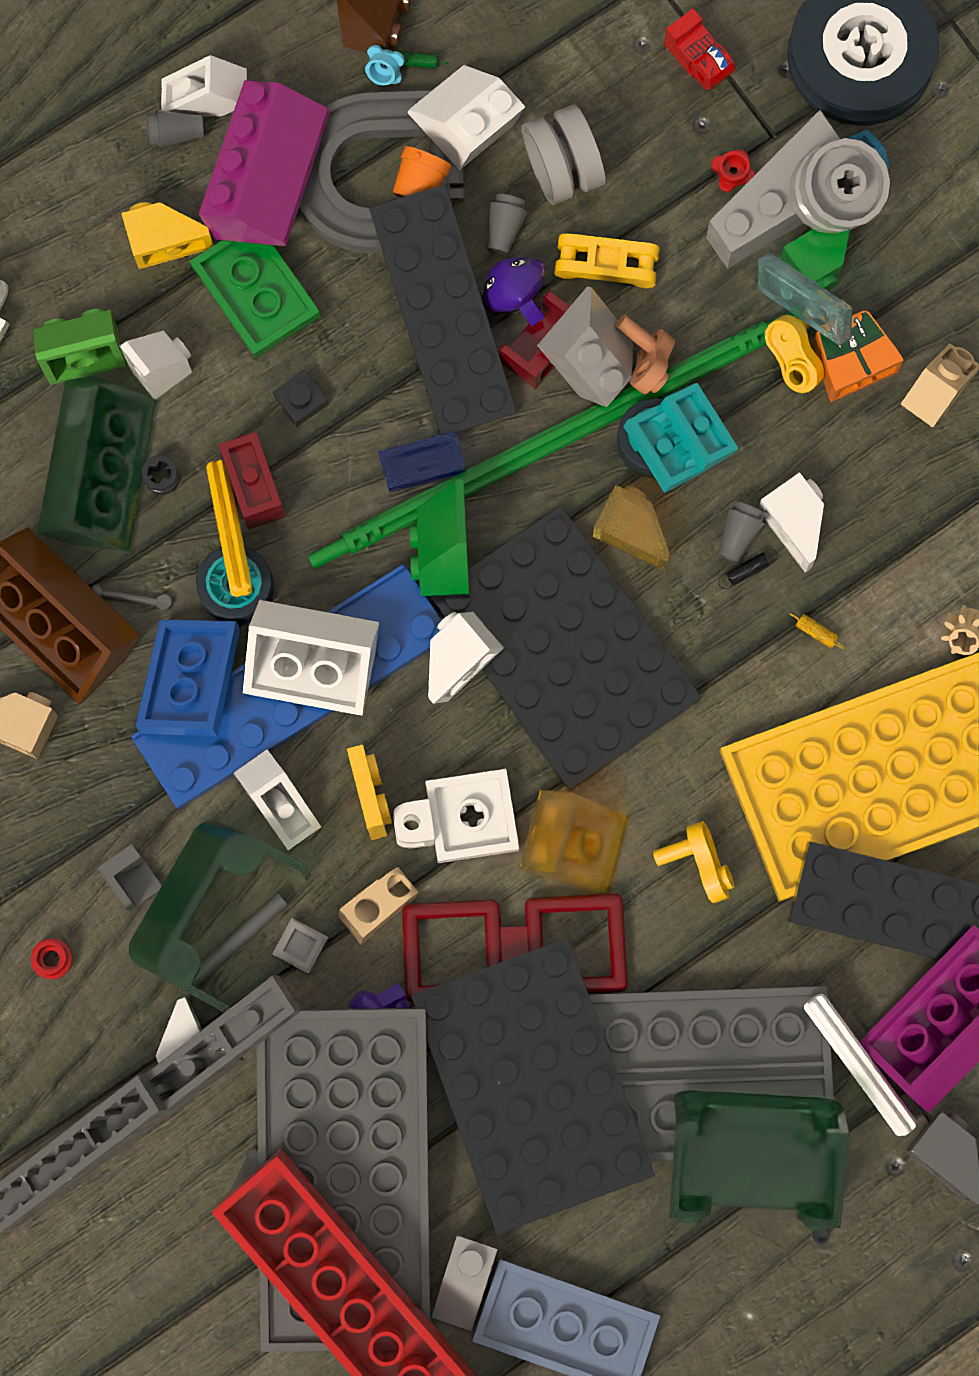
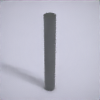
M278 893L275 894L185 977L197 988L287 907L288 904Z

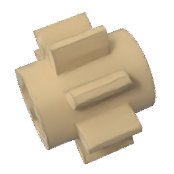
M962 605L961 611L957 616L950 612L947 614L944 622L946 627L943 630L941 640L949 641L952 654L958 653L971 656L979 648V611Z

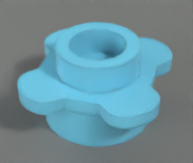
M379 45L370 46L367 51L370 60L365 67L369 79L383 86L398 84L402 79L400 66L405 62L403 55L397 51L393 52L388 49H382Z

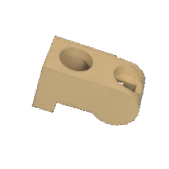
M397 867L380 880L377 879L340 908L338 917L360 945H362L380 927L402 911L405 905L410 904L418 896L419 892L400 868Z

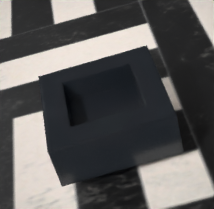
M305 370L272 392L276 401L296 427L329 405L326 397Z

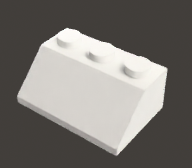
M259 600L249 625L243 693L363 715L375 659L379 622Z

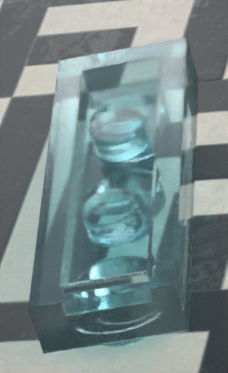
M768 253L758 259V290L839 346L851 339V306L772 253Z

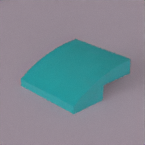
M698 383L665 397L660 405L628 419L623 426L664 493L714 467L739 449Z

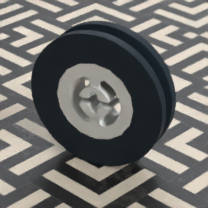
M805 0L794 20L788 44V66L791 78L806 102L815 110H820L823 115L833 120L852 125H873L887 122L908 111L924 94L930 82L939 53L937 26L930 10L922 0ZM859 31H864L861 39V46H857L860 38ZM850 33L847 40H839L843 35ZM865 53H869L866 60L867 68H862L865 60ZM878 59H886L882 65L875 67Z

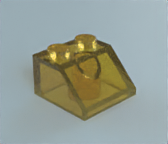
M540 790L519 869L550 881L600 894H609L629 817L575 793Z

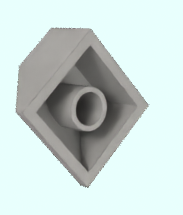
M587 286L537 346L579 397L608 407L632 378L633 341L615 327L618 321L596 292Z

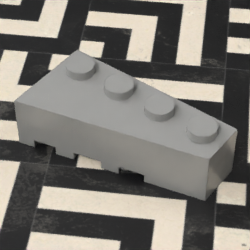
M820 110L709 221L706 238L727 269L803 224L793 209L789 194L791 175L798 162L812 150L828 142L840 139Z

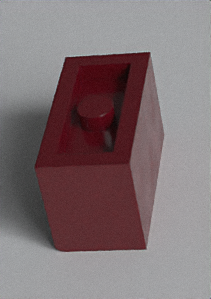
M550 291L543 297L541 312L545 318L533 326L529 323L509 347L503 344L499 349L501 363L535 390L554 369V365L537 345L570 307Z
M257 432L218 444L247 528L253 529L285 518L286 516Z

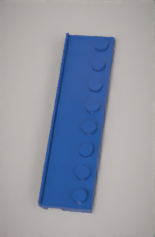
M402 564L327 612L379 622L375 659L368 690L429 652L431 639L440 632L437 626L441 619L426 596L420 595V587L415 580L411 579V574L405 564ZM244 664L231 672L218 736L140 734L138 731L131 737L177 810H180L234 776L235 771L265 750H268L270 753L335 710L243 693Z

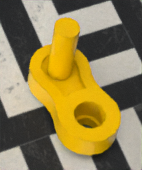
M804 312L805 316L798 318L791 315H782L769 324L765 331L766 344L779 361L785 383L792 390L799 393L811 391L824 378L823 363L811 348L806 330L815 321L814 316L809 312Z
M704 821L686 827L688 839L653 851V856L658 866L693 854L705 892L710 901L714 904L729 899V889L734 888L733 877L727 865L721 866L712 835Z

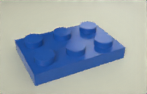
M159 621L136 722V728L140 734L218 736L240 634V628L236 621Z

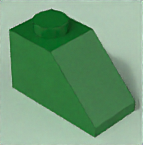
M811 229L783 247L780 262L806 298L815 292L822 295L839 282L837 278H839L843 266L850 230L830 234Z

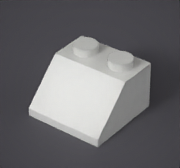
M463 65L411 107L407 113L451 162L461 170L512 128L525 109V106L500 78Z

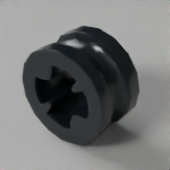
M157 455L149 458L143 465L142 478L146 487L151 492L164 495L172 492L177 487L179 472L175 463L170 458ZM161 466L166 467L168 475H171L170 478H162L160 484L155 483L156 481L153 475H151L152 471L159 472Z

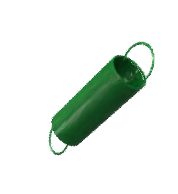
M397 50L405 59L402 66L436 69L438 54Z

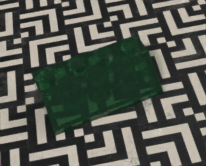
M95 375L65 381L37 530L38 534L72 545L122 552L130 551L142 484V467L146 462L156 399Z

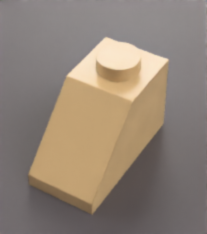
M29 692L27 697L18 693H12L0 698V743L38 759L58 718L56 712L49 707L51 701L33 692Z

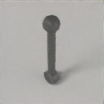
M98 584L91 586L101 598L105 597L154 605L162 612H166L172 607V600L166 594L155 598L105 590Z

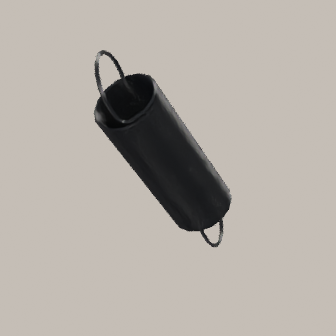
M762 552L725 574L730 583L735 586L769 567L771 564H769L765 553Z

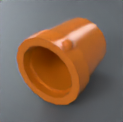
M404 146L392 193L402 198L441 186L444 178L448 177L452 166L445 160L428 152Z

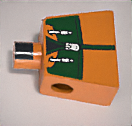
M840 300L829 302L819 309L826 327L816 332L813 347L815 354L823 363V381L830 402L899 372L904 360L870 312L863 310L848 317Z

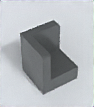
M132 844L97 867L124 907L130 912L163 890L162 884Z

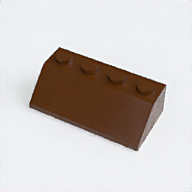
M28 527L0 541V629L80 705L126 660L140 634Z

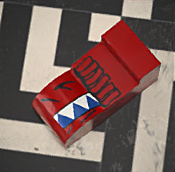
M692 8L666 28L664 45L692 78L694 77L706 90H711L735 71V66L727 51L702 25L703 19Z

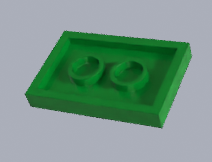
M221 240L189 261L192 269L255 359L321 317L320 311L273 245Z

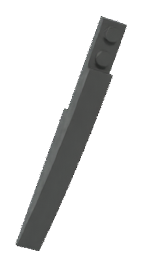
M271 976L144 1075L135 1076L0 1181V1237L161 1123L244 1060L243 1055L302 1010L280 976Z

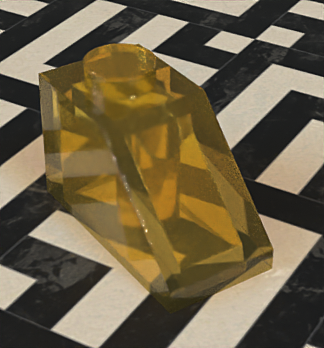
M615 485L594 526L593 537L665 571L670 553L652 502L646 500V494L634 487L626 486L623 489Z

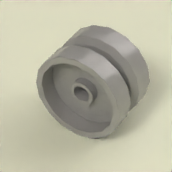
M576 104L555 111L553 127L543 117L521 125V132L529 161L537 181L551 205L572 198L574 183L583 192H588L605 185V172L598 147L584 115Z
M843 138L828 142L812 150L798 162L791 175L789 194L793 209L804 224L817 232L836 234L866 224L880 213L888 199L890 178L886 163L874 148L860 140Z

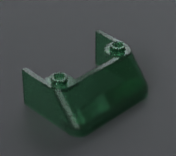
M205 821L199 824L192 832L131 938L129 955L132 961L140 968L217 1011L225 1013L231 1007L192 985L200 971L201 960L198 952L192 946L181 941L182 936L221 868L236 875H248L257 870L263 859L266 858L306 881L311 873L305 864L250 834L217 821Z

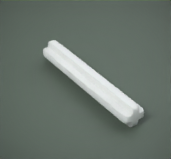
M822 993L810 998L804 1005L805 1011L897 1136H905L917 1126V1120L836 1009Z

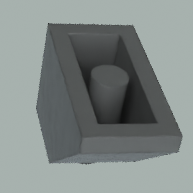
M952 1111L948 1115L943 1112L935 1113L905 1153L971 1206H978L979 1160L976 1138L967 1132L971 1126Z

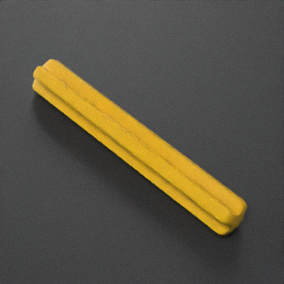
M224 460L211 461L206 466L230 593L234 597L247 596L252 592V583L232 483Z

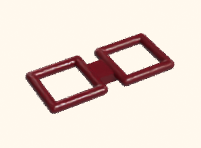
M617 893L532 897L525 902L526 926L501 927L500 905L496 900L407 904L402 909L406 998L408 1001L413 1002L412 994L437 986L421 985L419 920L484 916L486 964L489 967L543 947L542 913L607 910L611 976L582 978L588 994L622 992L628 987L623 898Z

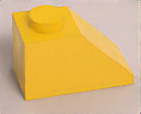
M148 202L139 203L131 207L130 211L122 213L132 252L139 270L203 252L213 246L209 230L206 226L160 202L155 204Z

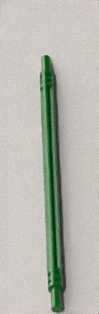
M800 307L783 314L796 318L805 316ZM777 318L767 323L760 321L668 368L666 372L669 374V377L664 386L656 393L650 391L647 394H642L632 386L620 392L608 407L597 404L341 533L342 538L307 555L313 569L315 570L348 552L353 555L416 523L417 508L455 480H464V496L467 497L621 419L626 411L639 401L652 398L661 399L767 345L765 331L768 325Z

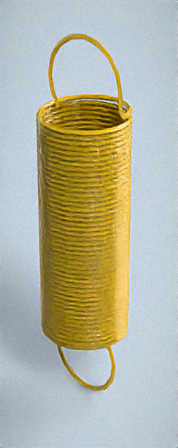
M789 613L798 620L796 623L798 629H801V631H804L831 649L834 645H837L835 642H837L836 640L839 635L805 614L799 619Z

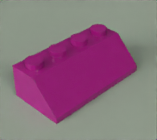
M244 80L199 211V216L216 240L279 246L287 245L330 115L328 108L281 83Z
M975 925L956 942L860 1041L868 1055L928 1113L979 1062V929Z

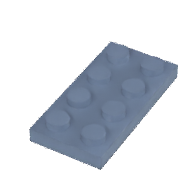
M500 1259L472 1342L568 1376H641L660 1315Z

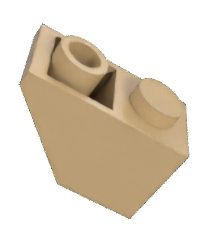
M949 343L924 369L901 405L931 427H934L979 371V364L974 361V357L970 352Z

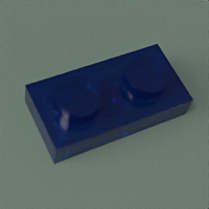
M455 431L378 452L389 493L458 475L466 471Z

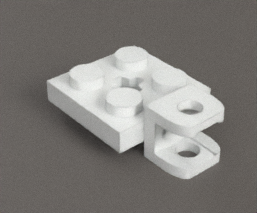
M506 769L425 781L427 799L403 803L397 806L393 812L397 844L403 848H420L435 844L438 863L519 851ZM472 805L476 812H483L484 818L478 820L476 827H470L468 822H462L460 815L466 813L467 806ZM412 820L417 822L419 827L415 830H408L404 824Z

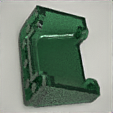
M685 1090L676 1093L673 1106L669 1218H675L685 1223H698L702 1218L710 1215L712 1206L795 1210L798 1220L811 1230L824 1231L829 1227L841 1228L849 1131L843 1106L836 1100L823 1097Z

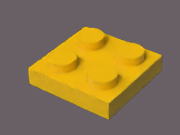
M363 745L348 748L347 752L371 840L386 837L385 825L392 824L385 794L376 795L374 786L382 785L375 756L374 754L366 756Z

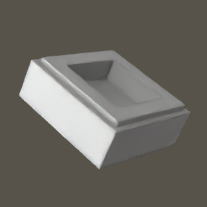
M291 918L272 955L310 975L329 938Z

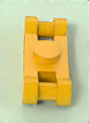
M577 234L559 235L557 248L561 251L560 260L555 262V276L564 279L585 278L627 283L640 288L655 287L657 274L653 271L654 262L659 259V246L652 243ZM587 252V262L575 261L576 253ZM627 257L639 260L638 268L626 267Z

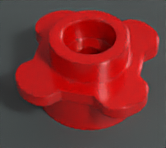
M741 149L730 151L723 156H716L712 160L711 167L718 174L720 179L718 186L722 191L731 192L736 186L746 185L756 175L754 171L750 170L749 156L746 151ZM730 169H737V173L732 174L730 172Z

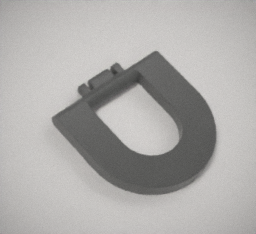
M432 90L359 93L338 99L325 106L330 111V115L298 209L303 219L316 234L329 243L348 251L364 254H383L369 208L356 206L345 200L338 193L332 182L333 166L339 154L346 147L363 139L427 137L428 135L407 112ZM429 137V153L445 160L452 166L448 177L444 178L441 185H446L451 201H464V189H451V187L464 186L463 168L459 170Z

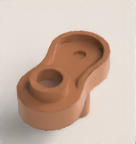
M625 314L617 321L615 327L641 347L637 355V364L630 379V384L642 394H647L650 391L656 393L664 386L669 377L666 371L670 353L675 345V339L663 329H659L650 335Z

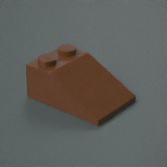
M337 0L343 47L367 53L372 45H379L382 49L388 50L391 49L392 45L397 47L403 24L399 23L402 11H409L412 0Z

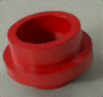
M56 938L40 941L31 953L33 970L37 975L48 980L63 977L70 970L73 961L69 946ZM51 952H57L59 955L58 964L48 967L45 962L46 956Z

